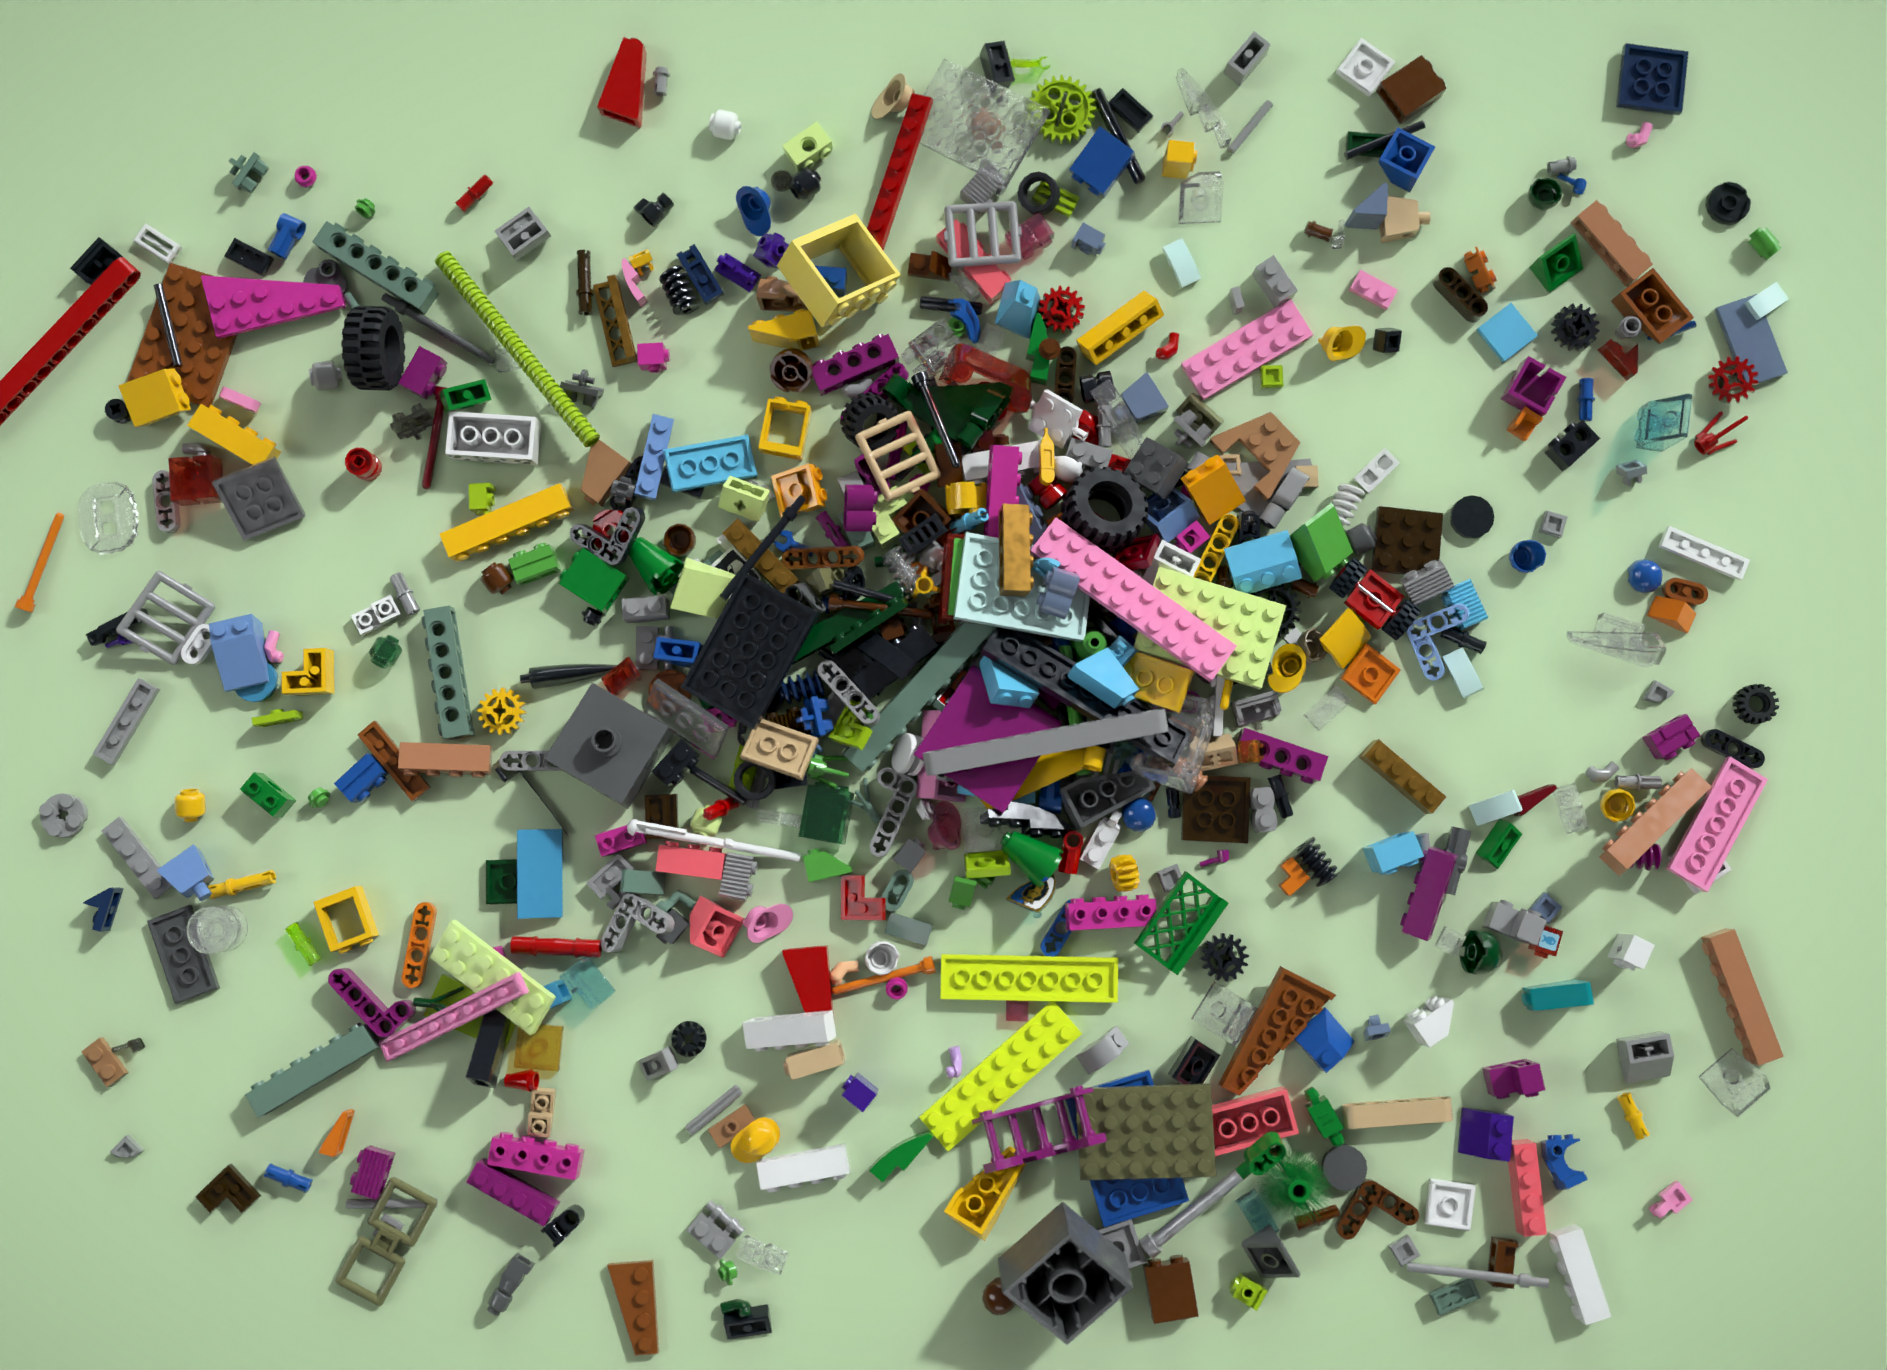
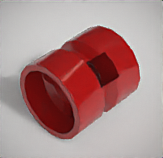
M354 448L345 457L347 470L363 481L375 480L382 471L381 461L367 449Z
M1037 476L1028 486L1034 496L1039 495V502L1045 510H1048L1060 502L1067 494V491L1062 484L1056 483V477L1050 485L1045 486L1041 484L1039 476Z

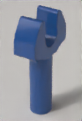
M783 530L779 534L787 538L785 544L774 541L777 549L783 553L792 548L808 547L794 541L793 533L788 530ZM810 552L808 556L812 557L814 552Z

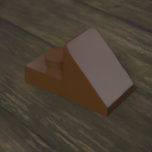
M931 251V255L910 254L908 276L950 282L952 267L949 265L948 257L935 251Z

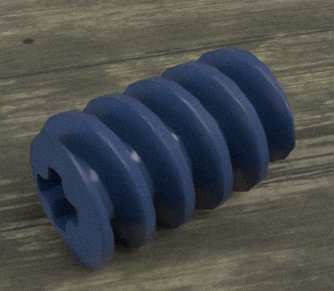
M813 671L812 678L808 673H805L803 680L799 674L796 675L795 681L792 680L791 676H788L787 683L783 681L778 689L782 706L784 699H786L788 704L792 703L793 697L797 702H800L801 695H803L805 700L809 699L810 694L818 696V692L825 697L821 677L816 671Z

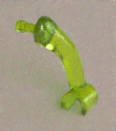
M1041 56L1038 59H1010L1011 67L1015 68L1039 67L1046 70L1050 67V65L1045 67L1041 65V61L1047 58V56Z

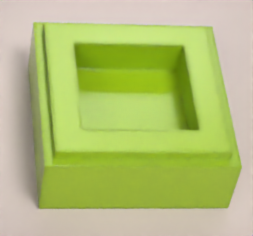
M1283 365L1260 367L1261 388H1282L1284 386Z

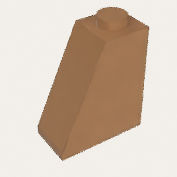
M598 440L595 445L590 447L581 491L585 494L584 499L593 506L597 503L602 507L611 496L610 491L614 479L620 481L621 476H625L632 464L601 440Z

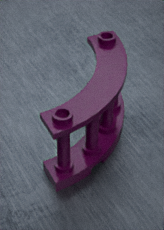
M1083 1085L1070 1088V1093L1037 1103L995 1114L992 1113V1110L979 1113L980 1117L973 1119L972 1124L984 1123L992 1158H990L991 1163L983 1165L985 1174L1107 1142L1105 1132L1095 1134V1130L1092 1131L1083 1095L1094 1092L1093 1088L1083 1089ZM1071 1098L1075 1099L1083 1129L1082 1138L1078 1140L1072 1134L1064 1100ZM1053 1103L1056 1105L1064 1139H1062L1063 1144L1052 1146V1142L1048 1140L1040 1109L1042 1106ZM1032 1110L1040 1145H1038L1039 1150L1028 1153L1027 1149H1024L1016 1113ZM1005 1116L1008 1119L1016 1150L1014 1157L1006 1159L1000 1153L992 1122L993 1119Z

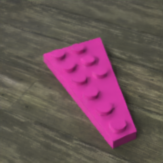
M201 275L215 334L218 339L346 308L339 285Z

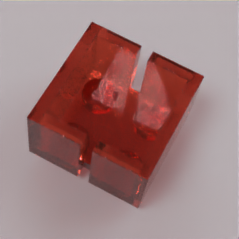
M212 454L192 456V458H168L170 498L172 502L180 506L199 505L201 502L204 504L222 502L212 484L213 480L223 477L221 459Z

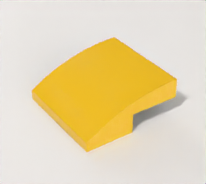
M1347 608L1319 641L1324 650L1332 655L1336 665L1344 669L1372 637L1354 612Z

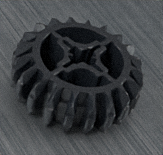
M1284 584L1250 593V595L1257 597L1269 593L1267 600L1279 603L1277 594L1286 602L1287 606L1284 614H1288L1286 621L1280 625L1277 639L1281 637V632L1284 635L1289 634L1288 628L1295 629L1296 626L1293 622H1299L1300 618L1294 614L1302 612L1301 609L1295 608V606L1301 604L1300 601L1294 602L1293 600L1297 593L1290 595L1289 592L1292 588L1289 586L1284 590Z

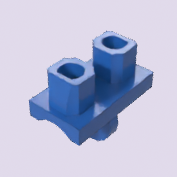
M813 696L803 700L804 708L800 709L802 717L796 718V723H803L804 730H809L810 736L816 738L834 730L832 720H823L821 712L829 710L828 699H818V696Z

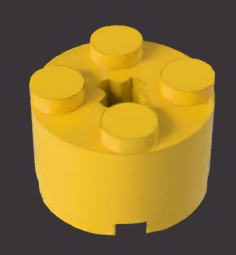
M975 482L951 483V486L945 485L946 512H948V515L954 516V518H961L964 514L973 513L979 508L987 509V483L981 482V486H976Z

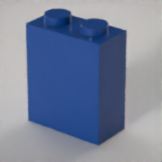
M1099 126L1069 169L1073 174L1071 178L1079 184L1085 182L1090 186L1088 190L1097 197L1100 194L1106 197L1135 156V152Z

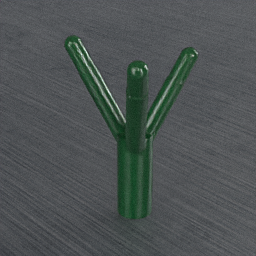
M461 986L434 999L415 997L413 999V1006L433 1008L439 1012L445 1009L446 1005L437 1002L463 991L464 987Z

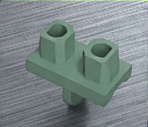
M253 152L244 166L243 163L247 158L243 155L237 161L230 158L229 163L233 167L229 172L235 176L240 170L232 184L236 189H243L252 194L258 184L250 179L249 176L254 171L263 177L269 170V167L255 152Z

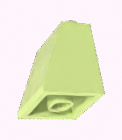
M686 558L670 608L718 619L729 600L728 598L725 601L719 595L736 574Z

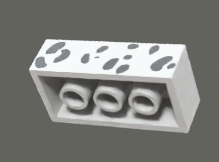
M449 411L445 454L452 460L538 465L541 422L536 417Z

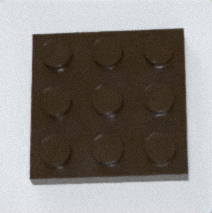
M1378 506L1375 524L1377 541H1375V547L1373 548L1371 570L1405 575L1412 570L1418 571L1425 568L1424 565L1430 561H1439L1443 513Z
M1207 775L1208 780L1196 792L1194 787L1188 786L1189 783L1183 782L1181 840L1248 844L1251 778Z

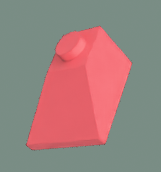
M700 896L689 915L690 943L724 958L740 930L744 918Z

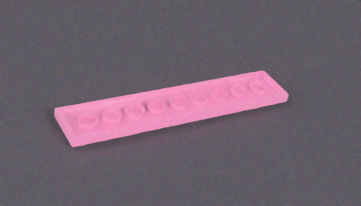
M1058 518L1053 520L1030 550V554L1037 559H1055L1061 563L1058 568L1078 574L1080 580L1077 587L1210 683L1237 647V645Z

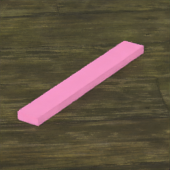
M517 972L378 1041L386 1061H391L529 993L521 973Z

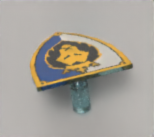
M1054 874L1050 878L1044 877L1042 882L1045 884L1040 888L1031 881L1024 883L1006 898V901L1032 911L1034 918H1040L1042 916L1041 911L1049 904L1055 894L1056 880Z

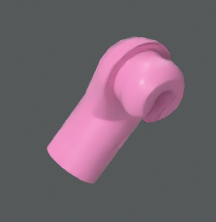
M270 630L264 644V650L270 662L281 663L284 654L276 649L280 633Z

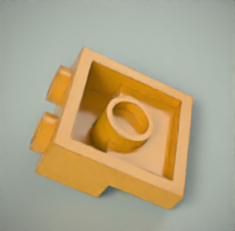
M808 463L771 476L780 517L783 516L784 510L790 507L799 495H802L806 502L798 510L797 514L826 507L825 501L828 497L825 489L821 488L820 480H822L823 475L819 467Z

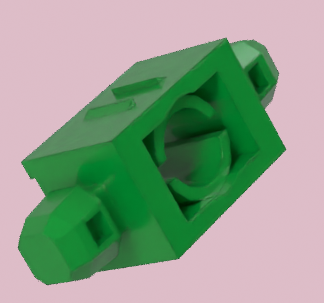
M1310 1087L1306 1089L1304 1095L1310 1103L1306 1104L1305 1107L1324 1139L1329 1137V1140L1335 1147L1344 1144V1138L1341 1132L1338 1131L1344 1129L1330 1102L1324 1095L1319 1097L1320 1095L1315 1088Z

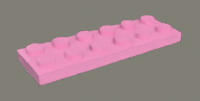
M1290 299L1182 362L1181 366L1204 401L1311 338L1313 333Z
M1726 757L1711 784L1712 787L1705 795L1666 869L1701 891L1708 892L1768 779L1734 758Z

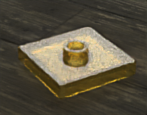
M540 1024L535 1034L529 1035L518 1026L514 1068L559 1071L564 1026Z

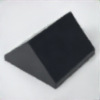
M1191 1036L1168 1074L1182 1084H1203L1220 1054Z

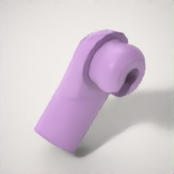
M953 1046L948 1048L952 1067L946 1068L949 1079L954 1077L957 1079L962 1073L959 1046Z

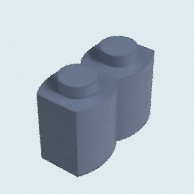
M1054 566L1051 572L1047 571L1044 578L1046 588L1044 592L1039 593L1036 602L1039 605V611L1066 619L1080 580L1079 575Z

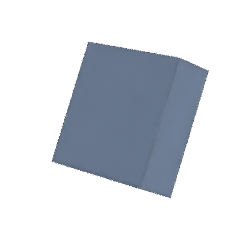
M1543 892L1529 909L1541 913L1540 918L1547 920L1546 924H1549L1562 906L1547 893Z

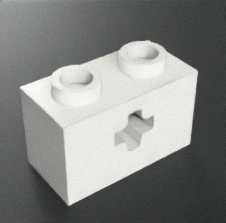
M1618 933L1607 957L1614 960V965L1625 970L1626 968L1632 971L1635 968L1644 969L1655 945L1636 935Z

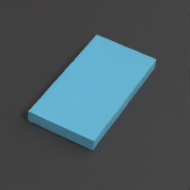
M748 435L663 450L672 493L724 484L729 476L741 480L758 476Z

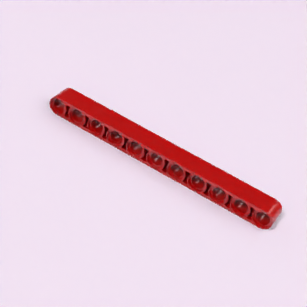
M124 257L116 259L0 380V426L140 279L141 272Z

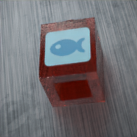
M1545 925L1538 945L1529 944L1528 949L1535 951L1534 955L1547 959L1548 956L1556 957L1563 931Z

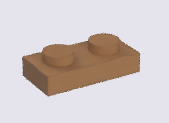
M104 1037L98 1038L81 1051L106 1087L112 1086L129 1073Z

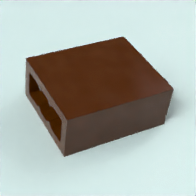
M1420 55L1380 82L1376 92L1399 124H1402L1439 99L1447 88L1445 87L1444 80L1434 72L1430 61L1425 59L1423 55Z
M1173 1255L1170 1256V1260L1161 1261L1160 1258L1148 1260V1263L1143 1264L1151 1318L1154 1324L1199 1317L1190 1261L1187 1257Z

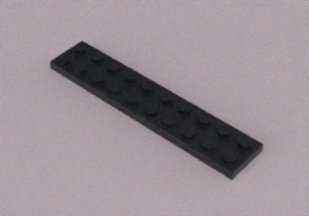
M996 627L981 652L982 655L1092 721L1154 710L1136 698L1131 704L1125 707L1121 705L1114 709L1067 676L1076 662L1026 632ZM1166 717L1169 731L1126 740L1173 769L1192 732Z

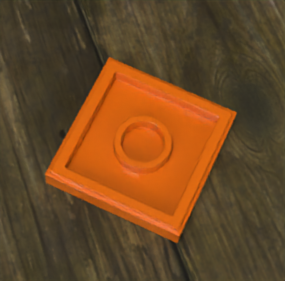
M1364 644L1340 679L1373 705H1376L1401 669L1369 644Z

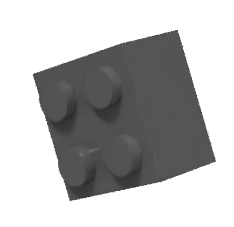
M1146 437L1123 474L1126 476L1127 474L1133 477L1132 481L1138 482L1141 487L1166 501L1189 463L1181 455Z

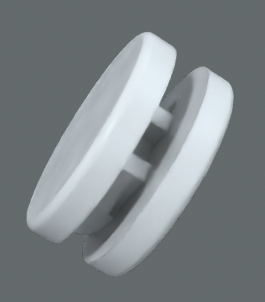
M904 733L897 739L892 752V766L896 772L915 776L921 771L924 762L914 756V753L923 741V737Z

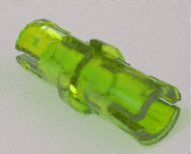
M298 922L291 924L285 929L295 944L294 948L296 951H300L309 966L322 959L311 944V938H307Z

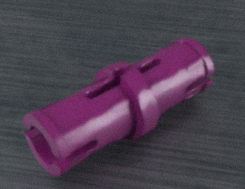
M823 511L816 516L815 519L825 531L826 538H830L835 546H851L841 533L840 526H836L827 511Z

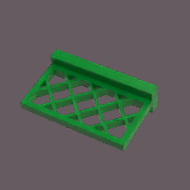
M1184 871L1134 944L1168 970L1179 975L1229 903L1191 874ZM1189 879L1192 881L1193 891L1183 893V885ZM1207 893L1211 896L1206 904L1199 905L1198 894ZM1194 895L1195 906L1185 908L1184 897ZM1179 898L1180 909L1171 911L1170 903L1172 900ZM1195 911L1196 918L1193 922L1187 923L1186 912ZM1181 914L1182 924L1172 926L1171 915ZM1167 916L1168 927L1158 929V920L1161 917ZM1183 929L1182 938L1174 941L1173 930ZM1168 932L1169 942L1159 944L1158 934ZM1154 935L1155 945L1146 947L1142 944L1147 936ZM1170 947V955L1166 960H1163L1160 955V949Z

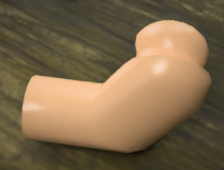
M839 962L830 972L831 983L840 985L842 978L847 972H859V962Z

